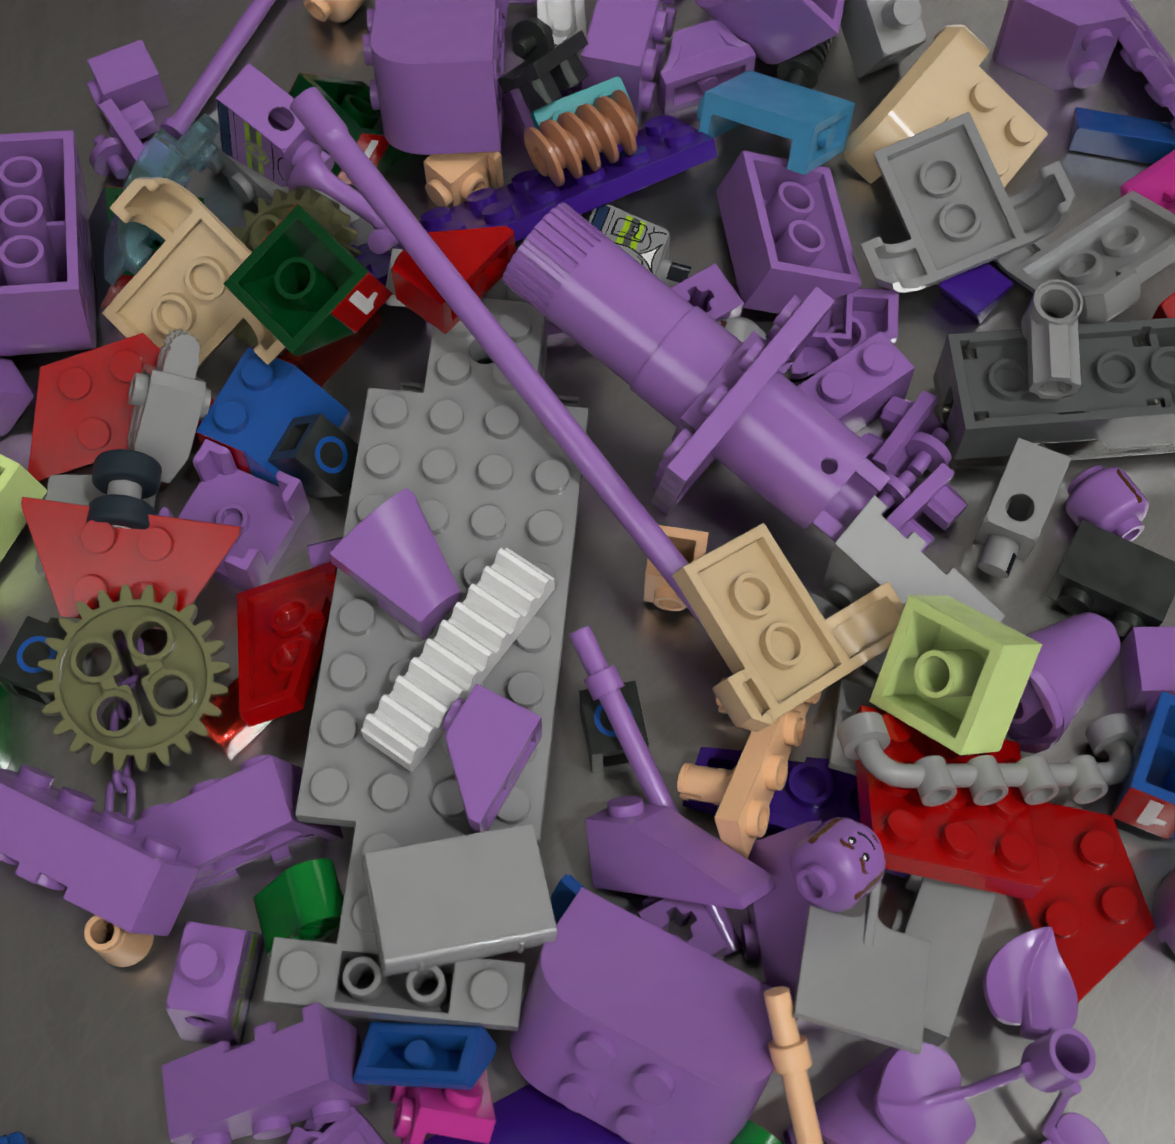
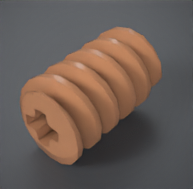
M618 89L613 91L610 98L607 96L599 97L594 100L593 105L586 103L578 106L575 113L567 111L559 114L556 121L548 119L541 122L538 130L533 127L526 128L524 131V144L537 171L543 176H549L552 182L557 187H560L565 183L564 168H567L575 179H579L583 176L581 164L583 160H585L592 171H597L601 168L599 155L601 152L610 163L617 162L619 160L617 145L619 144L626 154H636L637 144L635 137L638 135L636 113L626 93Z

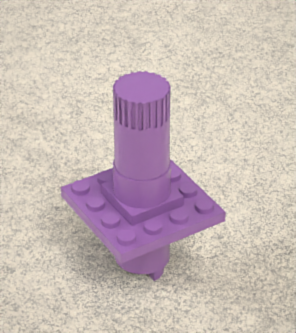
M564 202L558 204L556 208L550 210L542 218L511 258L503 274L502 282L631 386L630 390L677 427L672 437L673 442L663 454L664 458L659 464L660 468L655 473L656 477L651 483L657 489L651 504L664 515L668 516L711 462L716 459L801 529L805 530L812 523L836 542L872 497L880 492L890 480L887 474L866 458L873 447L784 376L786 371L799 357L835 302L817 286L805 301L795 295L774 320L773 323L775 324L767 333L766 340L753 331L744 342H741L701 308L692 306Z

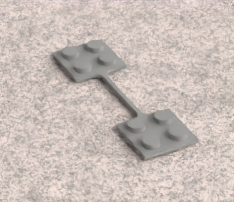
M845 679L841 680L828 762L829 768L856 776L855 760L849 759L844 755L836 730L840 723L854 715L861 705L881 709L869 702L874 688ZM881 881L867 894L865 913L860 917H848L810 905L807 910L792 1017L920 1055L923 1047L931 942L891 930L881 923L877 916Z

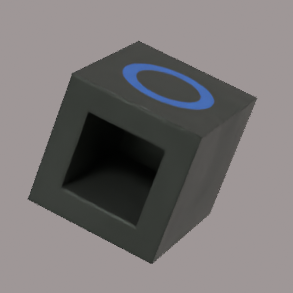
M321 413L295 417L290 422L267 461L279 471L301 480L304 491L313 498L342 496L352 487L359 445Z
M27 616L0 664V681L11 694L45 707L55 700V696L39 692L37 685L52 680L53 673L39 667L38 661L56 659L58 652L45 642L46 638L64 640L68 633L61 627L58 618L51 617L48 623ZM90 652L84 658L83 670L92 656Z
M636 681L624 682L625 686L620 690L649 749ZM588 689L580 690V714L592 773L631 766L600 700L593 701Z

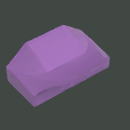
M717 18L674 31L668 60L660 73L657 102L663 114L668 115L698 105L706 91L748 70L754 71L756 54L751 45L738 39Z

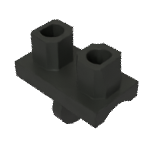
M535 17L524 18L514 26L511 32V41L514 54L525 61L498 78L497 81L504 93L519 88L530 111L537 110L561 97V91L573 87L588 77L576 52L589 43L583 31L580 30L560 44H554L552 29L549 25Z

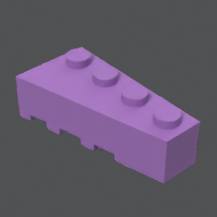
M22 764L18 772L0 768V861L17 865L18 867L14 874L34 884H39L53 890L66 891L63 899L130 933L169 936L199 870L178 857L181 850L179 846L154 835H146L145 838L135 833L138 825L135 821L104 810L101 814L93 809L96 801L94 798L67 787H62L61 790L52 786L55 777L46 771L26 764Z

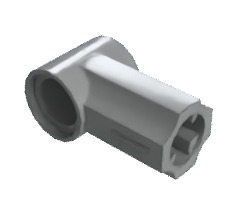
M1059 279L1048 280L1039 285L1021 322L1022 334L1027 340L1029 392L1037 394L1040 399H1060L1067 395L1076 394L1081 387L1078 317L1082 312L1083 299L1081 293L1074 285ZM1044 311L1052 312L1059 318L1050 317Z

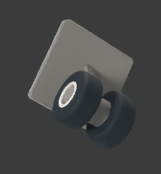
M127 449L108 450L95 458L92 475H51L48 478V491L45 500L90 506L86 523L93 520L95 522L109 523L115 528L145 530L150 526L148 514L156 515L154 509L155 497L160 488L162 468L156 459L145 453ZM37 553L35 570L40 576H46Z

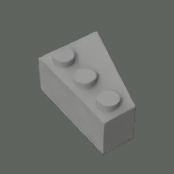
M875 495L834 544L822 589L827 592L832 603L841 610L889 581L904 607L909 595L950 596L1000 623L1005 617L1004 613L955 568H950L945 574L921 552L927 543L913 531L906 538L881 515L887 506Z

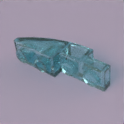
M204 113L179 140H176L160 128L146 144L134 163L121 194L134 179L139 177L166 178L186 188L191 180V176L188 174L193 169L201 173L217 153L218 149L212 143L219 131V123ZM112 212L105 241L104 279L114 285L127 270L133 275L137 274L153 252V249L149 246L155 240L162 244L166 240L157 232L141 223L123 222Z

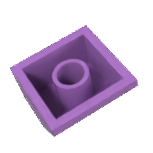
M1009 0L993 51V58L995 63L1055 91L1074 87H1089L1102 81L1126 20L1125 12L1119 0Z

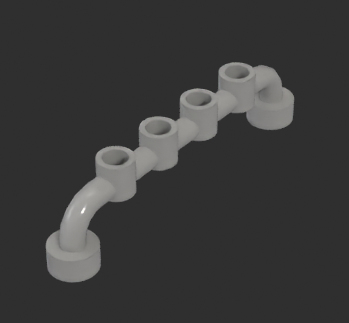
M862 712L852 715L841 722L836 730L843 753L847 758L861 760L865 769L876 779L890 786L917 788L920 799L925 806H938L947 803L956 796V788H968L975 804L980 806L990 805L1006 797L1009 792L1008 787H1019L1025 803L1029 805H1037L1051 800L1058 794V787L1068 786L1076 803H1091L1107 793V786L1118 784L1128 776L1133 761L1130 749L1138 741V736L1129 717L1125 714L1116 713L1094 721L1085 732L1094 755L1098 758H1109V761L1106 763H1096L1091 755H1080L1065 763H1047L1042 755L1028 756L1017 763H997L995 757L983 755L975 757L966 763L946 764L942 756L933 755L924 757L914 764H903L890 759L883 752L890 744V736L880 714L876 712Z

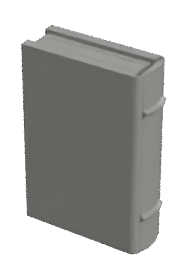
M533 823L364 853L365 862L362 863L380 965L384 977L415 970L421 973L426 968L517 951L522 953L524 949L543 946L544 943L556 941L557 928Z

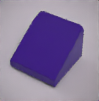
M985 263L942 281L938 287L940 293L981 324L1012 288L1014 283L991 265Z

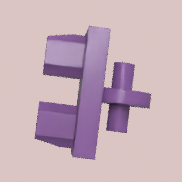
M112 98L98 104L100 111L110 124L108 131L111 138H107L106 135H99L93 141L95 147L91 151L89 161L97 174L101 176L115 175L117 179H123L129 174L127 166L130 164L138 177H159L160 174L180 163L175 146L166 133L143 144L141 143L140 139L159 130L151 111L143 100L122 110L118 109Z
M923 390L915 402L892 396L883 408L880 417L882 428L892 433L887 440L872 433H864L861 438L873 447L866 458L883 472L893 474L897 478L905 470L910 471L914 476L920 477L926 469L935 471L942 463L948 466L952 456L944 444L949 438V434L942 429L941 422L933 410L938 403L937 395Z
M942 463L913 492L909 489L917 481L913 473L905 470L897 478L893 474L884 472L890 477V480L876 494V497L887 506L881 515L888 509L892 511L886 518L891 525L906 538L914 531L927 543L921 550L922 553L929 548L935 538L919 525L916 520L925 513L945 531L960 517L968 505L956 490L949 485L955 472L945 463Z

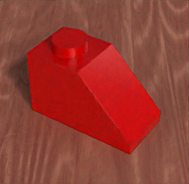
M507 226L428 232L480 299L503 277L507 265L516 253L515 231ZM405 249L402 250L391 268L396 299L441 332L447 334L460 319Z

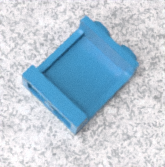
M748 70L706 91L698 105L697 120L700 122L699 132H703L713 139L740 124H744L793 140L787 169L806 175L845 150L855 102Z

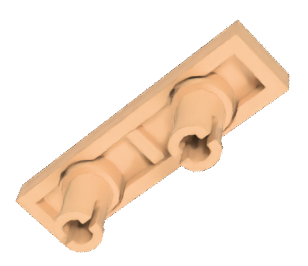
M729 677L722 678L720 683ZM822 691L779 717L773 724L761 731H751L737 766L732 770L699 766L690 762L684 763L680 769L677 780V790L680 792V799L718 805L719 808L714 819L721 842L747 859L756 837H763L767 830L770 817L769 805L775 790L781 791L786 783L788 758L793 746L798 747L801 745L806 728L805 716L810 704H816L819 701ZM716 696L717 705H719V712L727 714L726 710L724 709L718 697Z

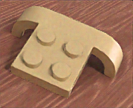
M964 24L946 25L934 36L935 40L880 104L847 137L845 150L843 151L844 160L870 184L881 176L875 162L874 152L967 112H970L1004 188L1048 135L1022 107L979 67L990 52V49Z
M139 177L134 179L111 205L110 209L123 222L141 223L157 232L166 241L106 307L102 314L126 338L144 333L159 348L164 345V342H162L165 339L164 335H168L169 331L172 332L175 328L177 330L183 329L184 332H189V335L193 334L195 339L199 340L198 344L201 346L199 350L201 353L198 354L200 359L198 369L234 330L246 320L258 339V345L254 348V352L267 365L272 363L286 347L223 284L252 252L194 194L180 184L159 177Z
M765 523L685 565L672 575L733 674L712 688L735 727L759 732L773 724L779 717L888 650L904 609L903 603L888 581L825 620Z

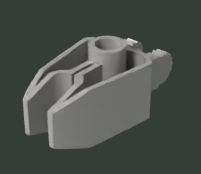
M176 328L172 332L169 331L168 335H164L165 339L162 340L164 345L160 347L156 366L144 364L141 373H134L128 393V404L134 405L127 438L129 450L139 451L156 459L161 465V482L170 483L188 460L198 421L203 420L208 414L211 403V390L206 389V382L196 376L200 360L198 354L201 353L199 351L201 347L198 344L199 340L195 339L193 334L189 335V332H184L183 329L177 330Z

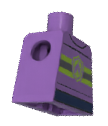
M249 63L216 97L222 152L281 187L288 186L289 178L297 162L312 145L316 144V141L291 111L290 105L294 98ZM322 149V161L331 171L335 161L329 153Z
M189 921L186 923L166 1001V1011L182 1040L211 1045L220 1041H228L230 1047L243 1044L265 946L261 933ZM200 1017L208 1019L212 1022L200 1021Z

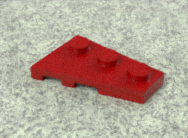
M332 562L237 594L239 713L249 727L304 708L325 644L338 568Z

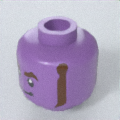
M1097 465L1082 472L1070 483L1067 489L1069 497L1066 500V513L1077 527L1084 520L1128 541H1133L1143 532L1144 525L1141 522L1148 513L1149 501L1127 473L1119 467L1104 468L1101 465Z
M835 817L820 824L798 843L791 857V870L800 893L818 907L834 912L848 910L859 903L882 880L886 866L881 842L876 834L869 827L850 818Z

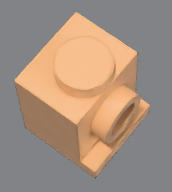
M498 151L433 154L423 161L427 183L425 189L430 199L438 207L452 208L466 202V197L472 192L487 188L489 185L494 189L504 185L502 157Z

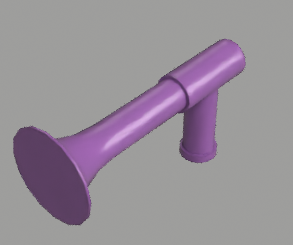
M317 143L312 145L294 167L289 178V190L295 191L303 186L318 189L373 225L372 227L375 231H372L367 239L368 246L372 252L383 254L396 245L402 247L360 192L339 179L327 168L321 158L322 148Z

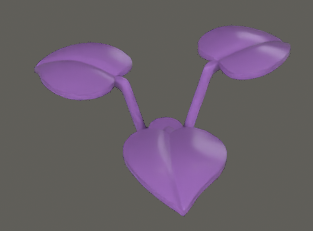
M1042 927L1034 929L1010 940L993 955L986 966L983 976L984 997L993 1016L1002 1023L1020 1025L1022 1037L1034 1041L1024 1049L1020 1065L961 1087V1074L953 1058L939 1047L923 1043L920 1055L899 1049L889 1058L882 1070L873 1098L875 1111L886 1129L902 1143L965 1144L972 1137L976 1128L975 1117L966 1098L1024 1078L1030 1086L1042 1092L1053 1093L1060 1091L1041 1124L1042 1134L1047 1141L1040 1144H1110L1103 1132L1087 1117L1075 1112L1062 1115L1071 1097L1081 1092V1086L1078 1082L1092 1074L1095 1068L1096 1057L1093 1046L1088 1038L1080 1031L1072 1028L1078 1015L1077 993L1072 977L1058 951L1053 928Z

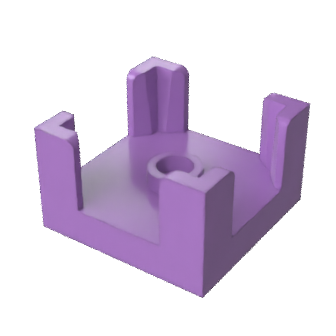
M205 439L193 459V464L201 481L178 518L242 526V536L232 546L213 577L243 591L267 583L310 510L302 482L293 476L278 471L275 475L279 484L278 487L237 469L229 449ZM163 507L158 514L173 517L170 510L166 507Z

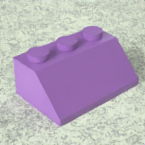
M742 150L716 190L740 298L744 302L743 308L779 314L795 295L805 301L816 286L834 299L857 291L862 285L830 168L819 166L808 174L803 175L787 169L788 159Z
M821 820L807 822L755 841L748 857L750 861L775 877L776 888L747 906L749 923L741 924L744 956L746 960H756L759 981L772 988L788 987L793 999H795L807 910L810 905L818 906L807 900L800 893L792 874L791 857L798 843L822 824ZM802 1019L797 1020L799 1032L828 1029V1027Z

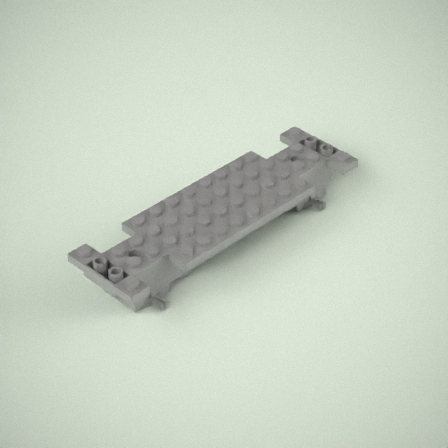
M392 248L386 287L393 293L386 301V304L390 306L407 307L396 299L391 271L396 258L404 249ZM501 278L480 300L545 381L549 319L505 285ZM460 320L447 334H444L436 327L433 328L425 383L402 380V388L400 390L368 388L343 538L385 501L401 490L408 488L414 493L461 591L462 598L458 602L463 603L466 599L468 589L472 583L478 584L483 569L494 564L500 548L506 549L507 547L554 578V591L480 685L541 716L542 738L489 829L491 831L533 823L537 843L540 846L582 474ZM556 395L587 434L589 408L578 407L579 396ZM337 568L295 813L298 822L355 827L345 894H342L344 901L336 944L274 937L263 1001L270 1006L298 1009L319 1002L337 1015L423 1024L483 1026L484 1028L519 1031L526 971L525 963L477 958L426 968L421 973L415 970L385 977L382 975L362 863L365 862L364 853L471 834L448 753L445 738L447 732H443L413 772H410L367 742L361 732L365 717L369 713L374 714L378 709L381 697L384 694L389 695L393 691L396 678L399 675L404 676L408 672L410 661L413 657H420L428 638L434 639L436 637L440 623L424 640L379 607L376 596L339 568ZM454 607L440 621V623L443 620L448 621L451 618Z

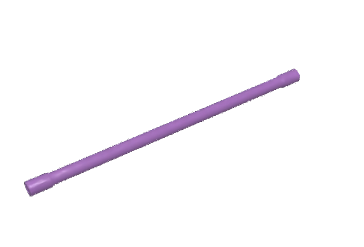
M317 87L308 88L300 93L291 103V111L317 144L331 155L703 627L672 577L679 569L689 564L352 138L348 132L347 125Z

